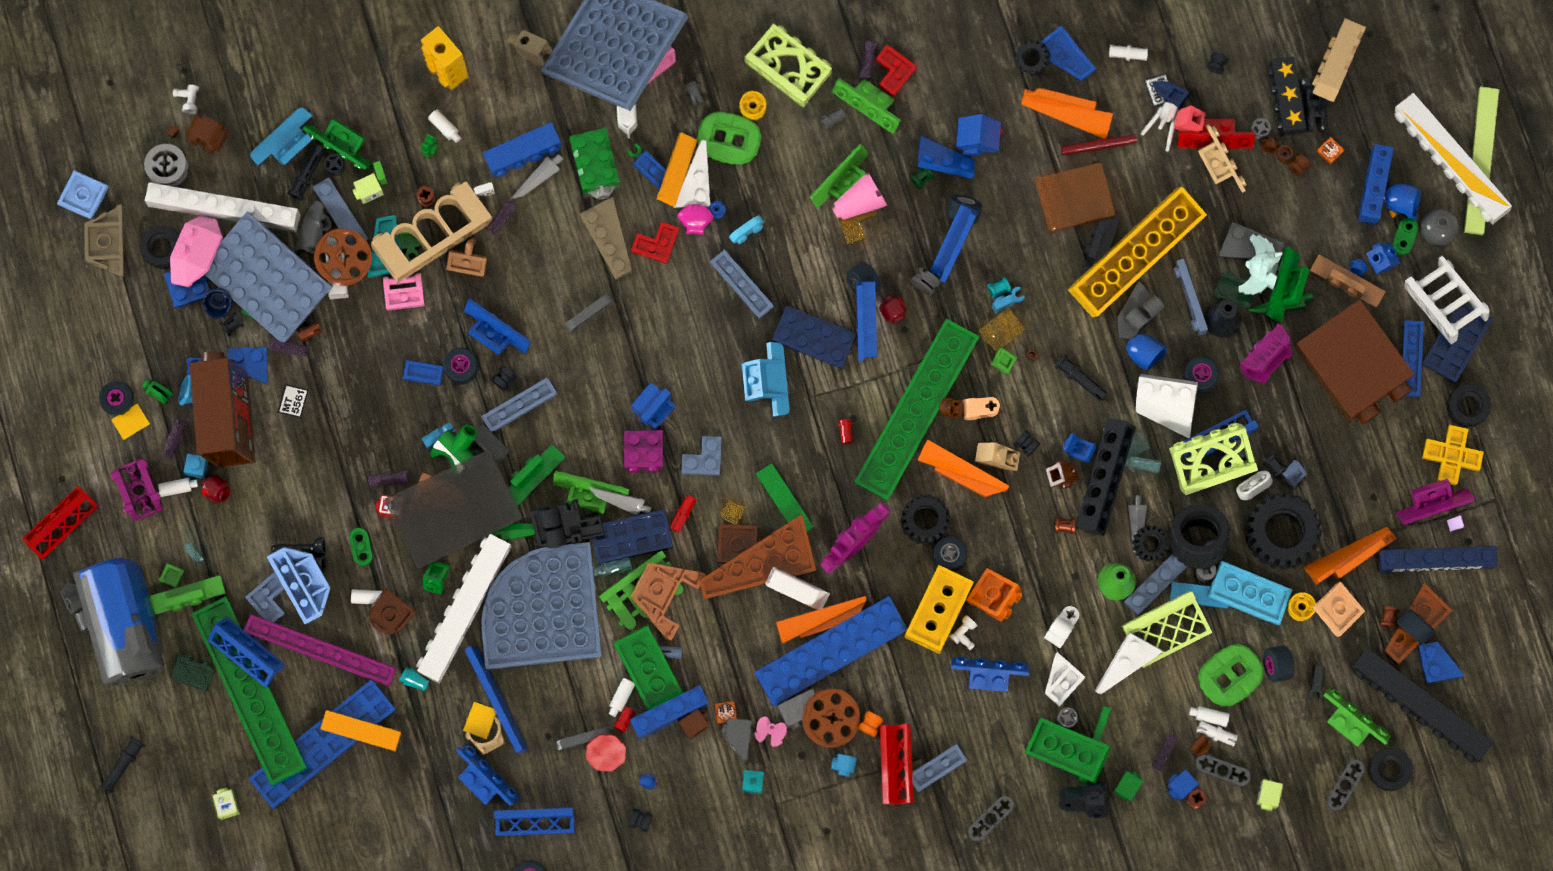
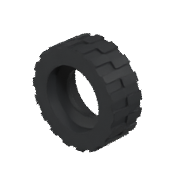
M156 225V227L149 228L140 240V252L143 258L154 268H170V256L177 243L179 234L173 228L166 225ZM159 238H165L171 243L170 252L164 256L156 255L152 249L153 243Z
M1467 383L1460 385L1450 394L1447 400L1448 415L1459 426L1475 427L1481 424L1489 415L1491 399L1487 391L1483 390L1481 386H1477V384ZM1467 396L1475 398L1478 402V410L1471 415L1463 413L1460 409L1461 399Z
M1387 747L1375 753L1370 759L1368 766V775L1371 778V782L1383 791H1395L1409 783L1413 775V765L1411 764V759L1407 756L1408 754L1395 747ZM1386 760H1394L1399 764L1400 773L1394 779L1384 777L1381 772V765Z

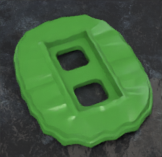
M714 112L706 116L701 122L697 143L699 146L702 140H706L707 157L713 160L742 165L749 163L757 155L762 136L760 128L752 120L732 113ZM716 130L726 132L724 142L714 140ZM734 135H740L745 138L742 147L732 145Z
M1232 644L1214 654L1201 667L1198 675L1200 688L1212 703L1218 704L1221 707L1232 706L1248 697L1261 684L1264 668L1258 656L1249 647L1242 644ZM1237 662H1240L1246 669V672L1240 677L1232 670V666ZM1222 674H1225L1231 681V684L1226 688H1222L1216 681Z

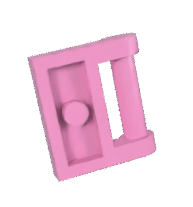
M421 273L408 276L398 284L394 278H389V276L383 277L387 311L425 306ZM416 283V287L390 290L392 285Z

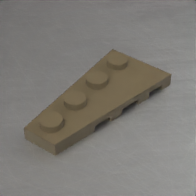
M613 197L579 214L614 279L617 280L631 273L632 268Z

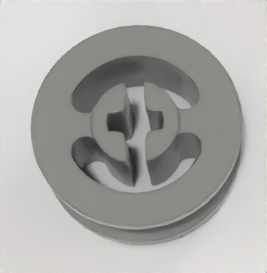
M171 144L155 146L148 152L144 161L145 171L152 183L177 187L188 175L189 165L186 157L178 147ZM171 155L178 158L177 161H173V159L170 156H167V161L169 165L167 166V170L165 171V169L163 168L166 167V160L164 156ZM159 171L164 177H160L155 173Z

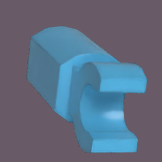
M450 422L438 430L437 428L421 438L428 450L433 448L440 436L447 430H450L453 434L456 432Z

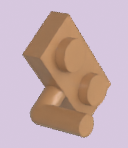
M471 237L467 241L465 253L449 251L446 270L484 277L487 257L472 254L476 238Z

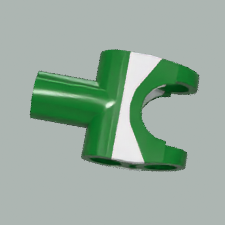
M468 424L464 425L456 436L450 430H447L440 436L430 452V456L433 459L444 455L450 460V476L453 479L466 471L476 459V456L468 448L477 437V430Z

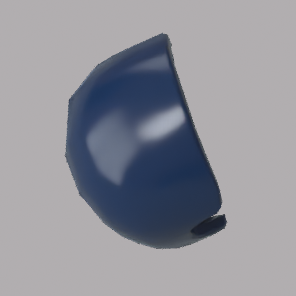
M213 288L207 291L203 299L206 315L213 319H221L227 316L232 307V299L225 289Z

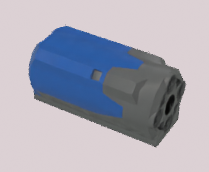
M115 558L73 573L103 684L122 686L134 681L150 678L159 673L164 668L162 658L164 650L142 570L137 562L124 558Z

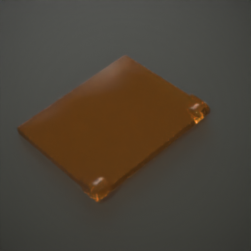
M1102 163L1035 179L1048 232L1115 216Z

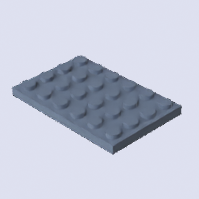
M246 212L221 241L209 271L204 274L219 288L225 289L230 294L232 300L282 344H285L333 288L329 282L250 212Z

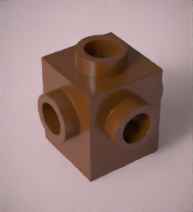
M1061 460L1055 462L1054 466L1046 468L1051 487L1061 486L1062 489L1072 487V483L1079 481L1078 471L1074 462Z

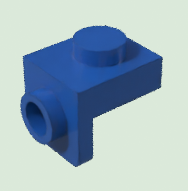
M1071 433L1064 442L1063 450L1068 456L1089 464L1097 446Z

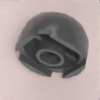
M1437 208L1426 213L1421 220L1419 228L1422 238L1424 237L1429 245L1443 247L1451 243L1457 236L1459 225L1456 216L1451 211Z

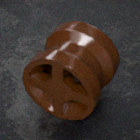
M1297 153L1294 157L1295 159L1290 161L1287 167L1296 176L1301 177L1304 174V170L1311 167V163L1305 156Z
M950 397L942 399L939 405V411L942 415L954 419L959 418L964 409L963 403L960 400Z

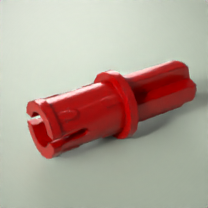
M686 495L680 508L676 510L677 514L670 525L672 531L679 533L686 519L690 518L689 514L697 501L692 496Z

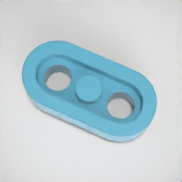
M760 215L752 218L735 230L729 238L734 244L737 242L738 244L743 243L748 239L747 236L752 232L755 234L763 228L764 220Z

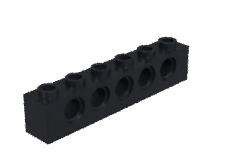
M1108 418L1103 428V436L1098 445V453L1093 463L1092 474L1087 483V491L1082 500L1080 514L1077 517L1076 527L1085 533L1105 536L1136 429L1128 421Z

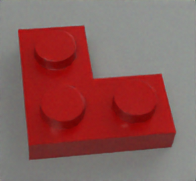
M886 45L876 58V62L889 70V73L879 86L895 97L915 72L917 66L889 45Z
M661 222L655 239L637 233L631 253L667 264L679 232V227Z

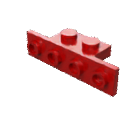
M1204 119L1201 131H1179L1178 148H1204L1213 143L1214 140L1206 127L1207 124L1211 127L1215 126L1220 135L1217 139L1220 144L1224 142L1226 148L1253 149L1255 132H1236L1234 119Z

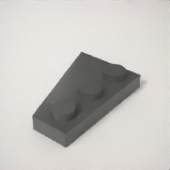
M1232 222L1218 258L1252 259L1256 255L1254 245L1250 241L1252 234L1256 237L1260 235L1264 239L1267 238L1273 244L1275 252H1282L1285 243Z

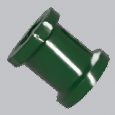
M922 168L916 174H911L909 178L918 189H921L925 182L929 179H934V175L930 169Z

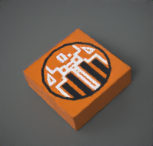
M1331 137L1317 150L1329 164L1344 151Z
M734 701L715 704L718 724L727 723L728 718L737 719Z

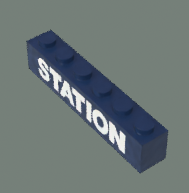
M1496 546L1380 550L1377 553L1378 573L1494 569L1498 565Z

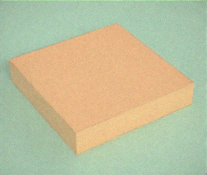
M1341 582L1337 583L1312 607L1336 637L1341 636L1365 612Z

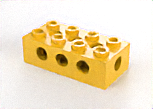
M439 26L421 39V49L424 52L426 66L433 74L436 72L439 77L438 80L444 87L448 86L450 90H453L469 77L463 54Z
M938 565L905 634V638L940 654L974 582ZM946 588L950 589L953 594L951 596H945L942 593V590ZM941 606L944 608V612L938 614L934 611V607ZM928 623H933L936 626V629L934 631H929L926 629L925 625Z

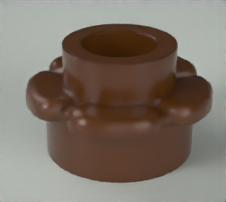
M1266 137V139L1261 141L1262 150L1266 153H1275L1277 147L1280 146L1274 137Z
M1281 145L1277 148L1275 156H1277L1279 162H1290L1293 159L1294 151L1290 146Z

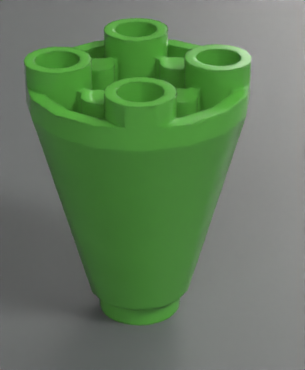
M1114 562L1102 568L1098 574L1097 582L1099 590L1107 599L1118 601L1132 594L1136 585V577L1129 566L1124 563ZM1117 574L1121 576L1123 575V578L1119 579L1117 577Z

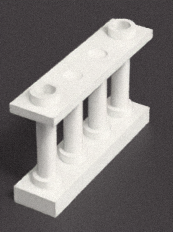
M1441 256L1439 257L1438 269L1420 281H1415L1411 276L1405 280L1404 288L1448 342L1453 344L1457 341L1460 328L1478 316L1487 321L1489 308L1484 302H1480L1455 272L1453 264ZM1444 273L1451 280V282L1432 295H1426L1423 291V287ZM1454 288H1457L1463 295L1444 309H1438L1435 305L1436 300ZM1466 302H1469L1475 309L1456 323L1450 324L1446 319L1448 314Z

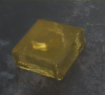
M728 499L720 514V518L737 525L746 508Z

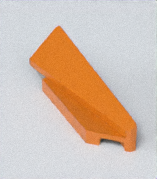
M1040 88L1036 89V91L1025 89L1021 102L1022 105L1103 139L1107 138L1113 114L1095 110L1096 102Z
M927 440L918 458V461L934 466V471L985 498L993 494L1006 492L1009 489V485L930 440Z
M1385 527L1305 566L1304 569L1316 586L1331 575L1337 581L1396 540V537L1388 527Z
M866 596L776 622L782 644L797 636H800V639L827 631L861 612L867 600Z

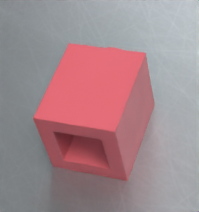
M1193 106L1178 110L1174 128L1179 131H1201L1206 113Z

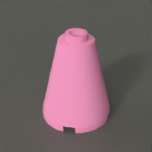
M867 173L834 203L835 207L832 209L837 218L841 217L844 220L887 206V203L871 175Z

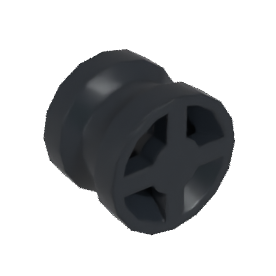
M1212 52L1210 56L1211 61L1207 63L1206 68L1213 73L1223 74L1224 66L1228 63L1229 59L1221 53Z
M332 154L325 159L324 165L330 175L339 176L344 172L345 165L339 155Z

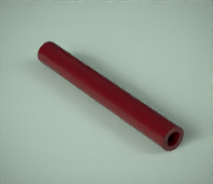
M1136 134L1066 145L1061 146V152L1063 156L1137 143Z

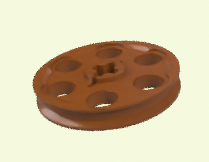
M335 229L326 233L319 240L314 251V262L319 274L325 280L335 285L349 286L365 277L371 267L372 253L369 244L359 233L349 229ZM352 236L355 239V244L348 245L345 240L346 237ZM327 238H335L337 245L329 246ZM360 251L364 252L367 259L364 261L359 260L357 253ZM341 253H343L344 256H347L345 262L342 260V258H339ZM319 255H328L329 262H321L319 259ZM356 268L359 271V276L352 277L349 270ZM332 269H337L340 271L341 276L333 278L330 272Z
M824 689L818 691L810 697L804 707L802 716L803 727L808 737L820 746L829 748L843 746L855 736L860 724L858 705L848 693L842 690ZM836 693L839 695V702L834 705L831 702V696ZM816 700L822 702V708L819 711H816L813 707ZM848 706L853 709V714L850 717H846L844 714V710ZM822 715H832L835 718L841 719V721L834 720L830 722L828 718H824ZM813 719L818 721V727L815 730H812L809 725ZM846 725L849 728V733L847 736H842L841 728ZM826 732H830L832 735V739L828 743L823 740V735Z

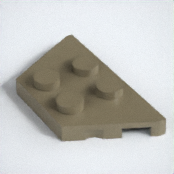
M120 204L115 209L99 215L98 218L84 223L85 261L120 277H125L123 205Z

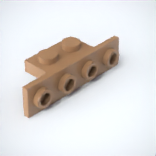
M1320 254L1310 269V272L1328 281L1332 286L1341 288L1348 295L1357 297L1374 308H1377L1386 292Z

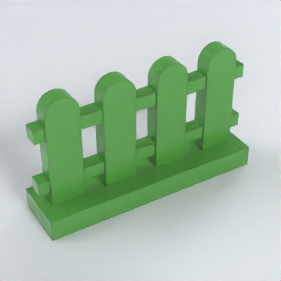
M662 551L655 554L598 596L602 603L608 602L609 605L606 608L609 611L613 609L621 620L618 622L620 627L624 625L627 629L635 628L636 621L634 617L639 613L642 617L648 618L631 598L636 585L632 584V581L636 578L640 579L648 563L671 566L669 561L667 563L664 562L663 559L666 556ZM679 584L674 595H679L683 592L681 584ZM622 589L624 594L618 597L616 593ZM627 597L636 608L631 614L622 603Z

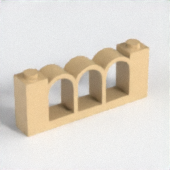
M467 182L454 185L451 188L450 195H445L436 202L434 210L424 209L419 211L414 216L412 225L409 223L399 224L392 230L391 235L388 232L384 234L379 233L372 239L371 248L397 284L491 224L492 216ZM451 204L456 206L469 224L453 233L439 214V209L444 205ZM425 218L434 220L447 237L432 248L417 228V223ZM403 232L412 234L425 251L410 262L395 242V237Z

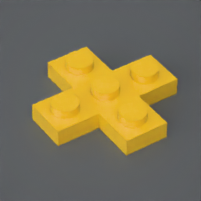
M1449 425L1445 443L1426 439L1422 459L1441 463L1437 481L1448 479L1451 485H1457L1461 468L1480 471L1484 452L1465 448L1468 429Z

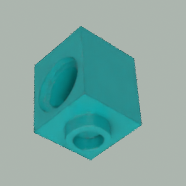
M744 770L742 792L762 794L764 772Z

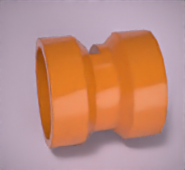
M866 711L865 719L860 723L858 729L875 737L878 733L877 728L882 725L884 719L872 712Z

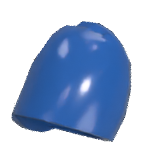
M1396 184L1387 189L1384 200L1392 218L1399 212L1407 215L1409 219L1417 220V210L1421 195L1420 189L1408 184Z
M1137 334L1126 344V351L1130 358L1145 371H1149L1157 362L1162 360L1167 352V348L1163 344L1146 334Z

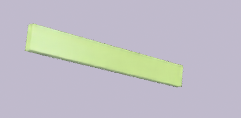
M1480 87L1472 160L1490 180L1499 89ZM1468 197L1464 233L1483 235L1485 220L1480 214L1481 211L1470 204Z

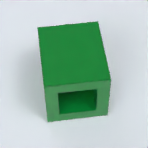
M1132 770L1131 772L1126 771L1113 793L1130 803L1143 783L1140 779L1141 776Z

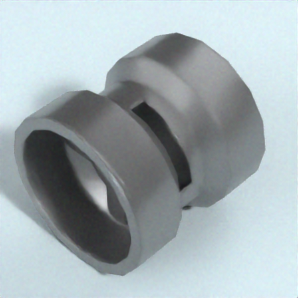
M1072 708L1062 709L1057 716V724L1067 729L1072 728L1077 722V713Z

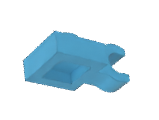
M1015 287L1011 295L1006 297L1002 295L994 300L992 309L995 314L1025 299L1024 295L1021 297L1015 295L1016 292L1020 291V287Z

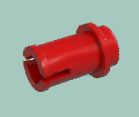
M850 419L839 420L838 427H840L841 444L854 442L851 429L853 423H851Z
M624 707L618 721L614 722V728L624 733L629 729L630 719L633 718L636 712L628 707Z

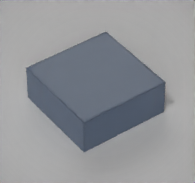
M1295 460L1282 473L1288 484L1292 487H1295L1307 474L1301 464Z

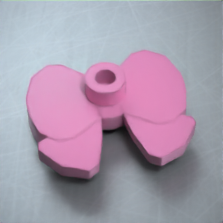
M761 717L757 723V732L754 733L757 741L762 742L767 734L772 735L771 746L777 747L782 744L781 740L786 735L787 727L782 722L775 725L770 722L768 717Z

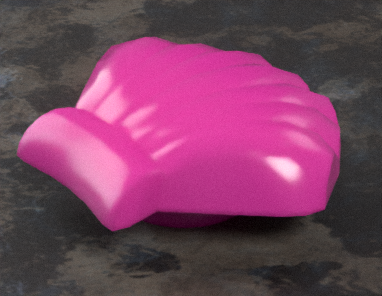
M700 204L687 205L677 214L678 219L686 228L685 234L704 235V228L714 218L711 211L706 206Z

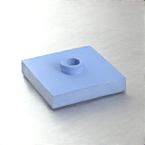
M74 170L57 204L91 220L94 218L109 186Z

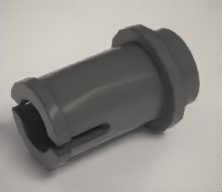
M696 81L688 83L685 89L689 93L693 107L699 106L698 102L700 104L704 103L699 90L700 85Z
M838 108L828 116L824 115L821 122L826 129H831L834 124L845 119L846 115L841 108Z

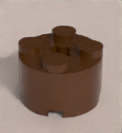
M195 114L185 134L187 137L186 141L193 146L198 144L204 147L203 150L212 155L215 152H220L229 134V130L226 129L224 131L222 130L223 125L205 116L200 119L198 118L199 114Z

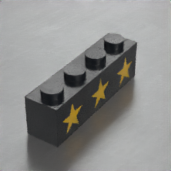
M1294 56L1272 59L1269 66H1267L1268 77L1272 78L1270 91L1271 95L1275 96L1273 109L1278 114V120H1276L1277 130L1281 132V136L1304 134L1306 123Z

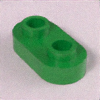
M1405 218L1398 225L1392 244L1397 255H1406L1412 249L1418 231V225L1413 219ZM1410 225L1412 229L1408 230L1405 226ZM1400 242H1404L1406 247H1401Z
M355 528L349 534L353 559L357 565L365 567L371 564L373 560L369 535L366 530ZM359 535L363 536V540L360 542L356 541ZM362 554L367 555V558L365 560L360 559V556Z

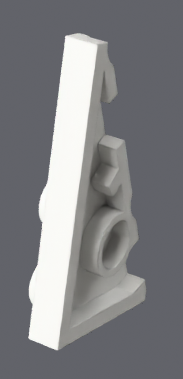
M702 140L697 147L693 161L686 173L677 203L673 208H684L690 204L710 206L706 140Z
M1129 632L1095 691L1101 695L1161 654L1162 650Z

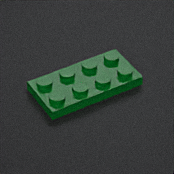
M648 625L613 642L648 711L683 694Z
M1040 718L1025 754L1095 783L1111 747Z

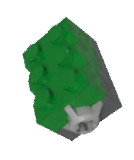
M602 128L569 136L584 198L593 196L597 199H605L614 190L621 189L607 129Z

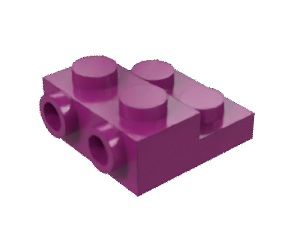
M663 430L624 431L625 470H628L630 473H638L640 470H648V472L655 473L659 472V469H663Z

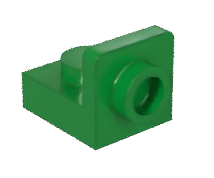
M431 561L423 576L424 590L442 594L443 583L450 571V565Z

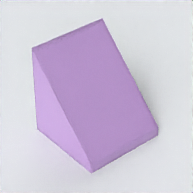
M1461 515L1447 520L1450 532L1464 527Z

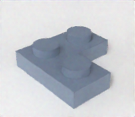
M702 436V455L682 454L681 473L684 475L720 476L722 437Z
M274 572L245 598L265 620L276 623L285 615L274 601L285 590L277 574Z

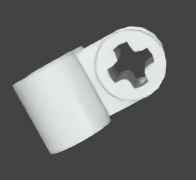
M1073 606L1065 607L1061 614L1057 616L1044 638L1058 648H1061L1079 618L1078 610Z

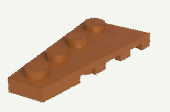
M1425 583L1409 607L1433 629L1453 611ZM1399 625L1384 652L1398 665L1419 642Z

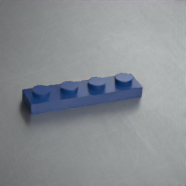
M1404 321L1403 359L1414 373L1413 378L1408 382L1413 390L1405 397H1420L1424 321Z

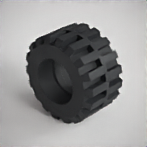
M920 494L919 497H913L910 502L906 503L902 512L901 526L904 529V534L908 535L909 540L916 541V544L924 543L923 545H928V543H936L937 540H940L946 534L950 524L948 507L946 508L944 501L941 502L939 497H931L932 494H927V496ZM920 510L933 512L937 517L935 527L928 530L919 528L914 522L915 514Z

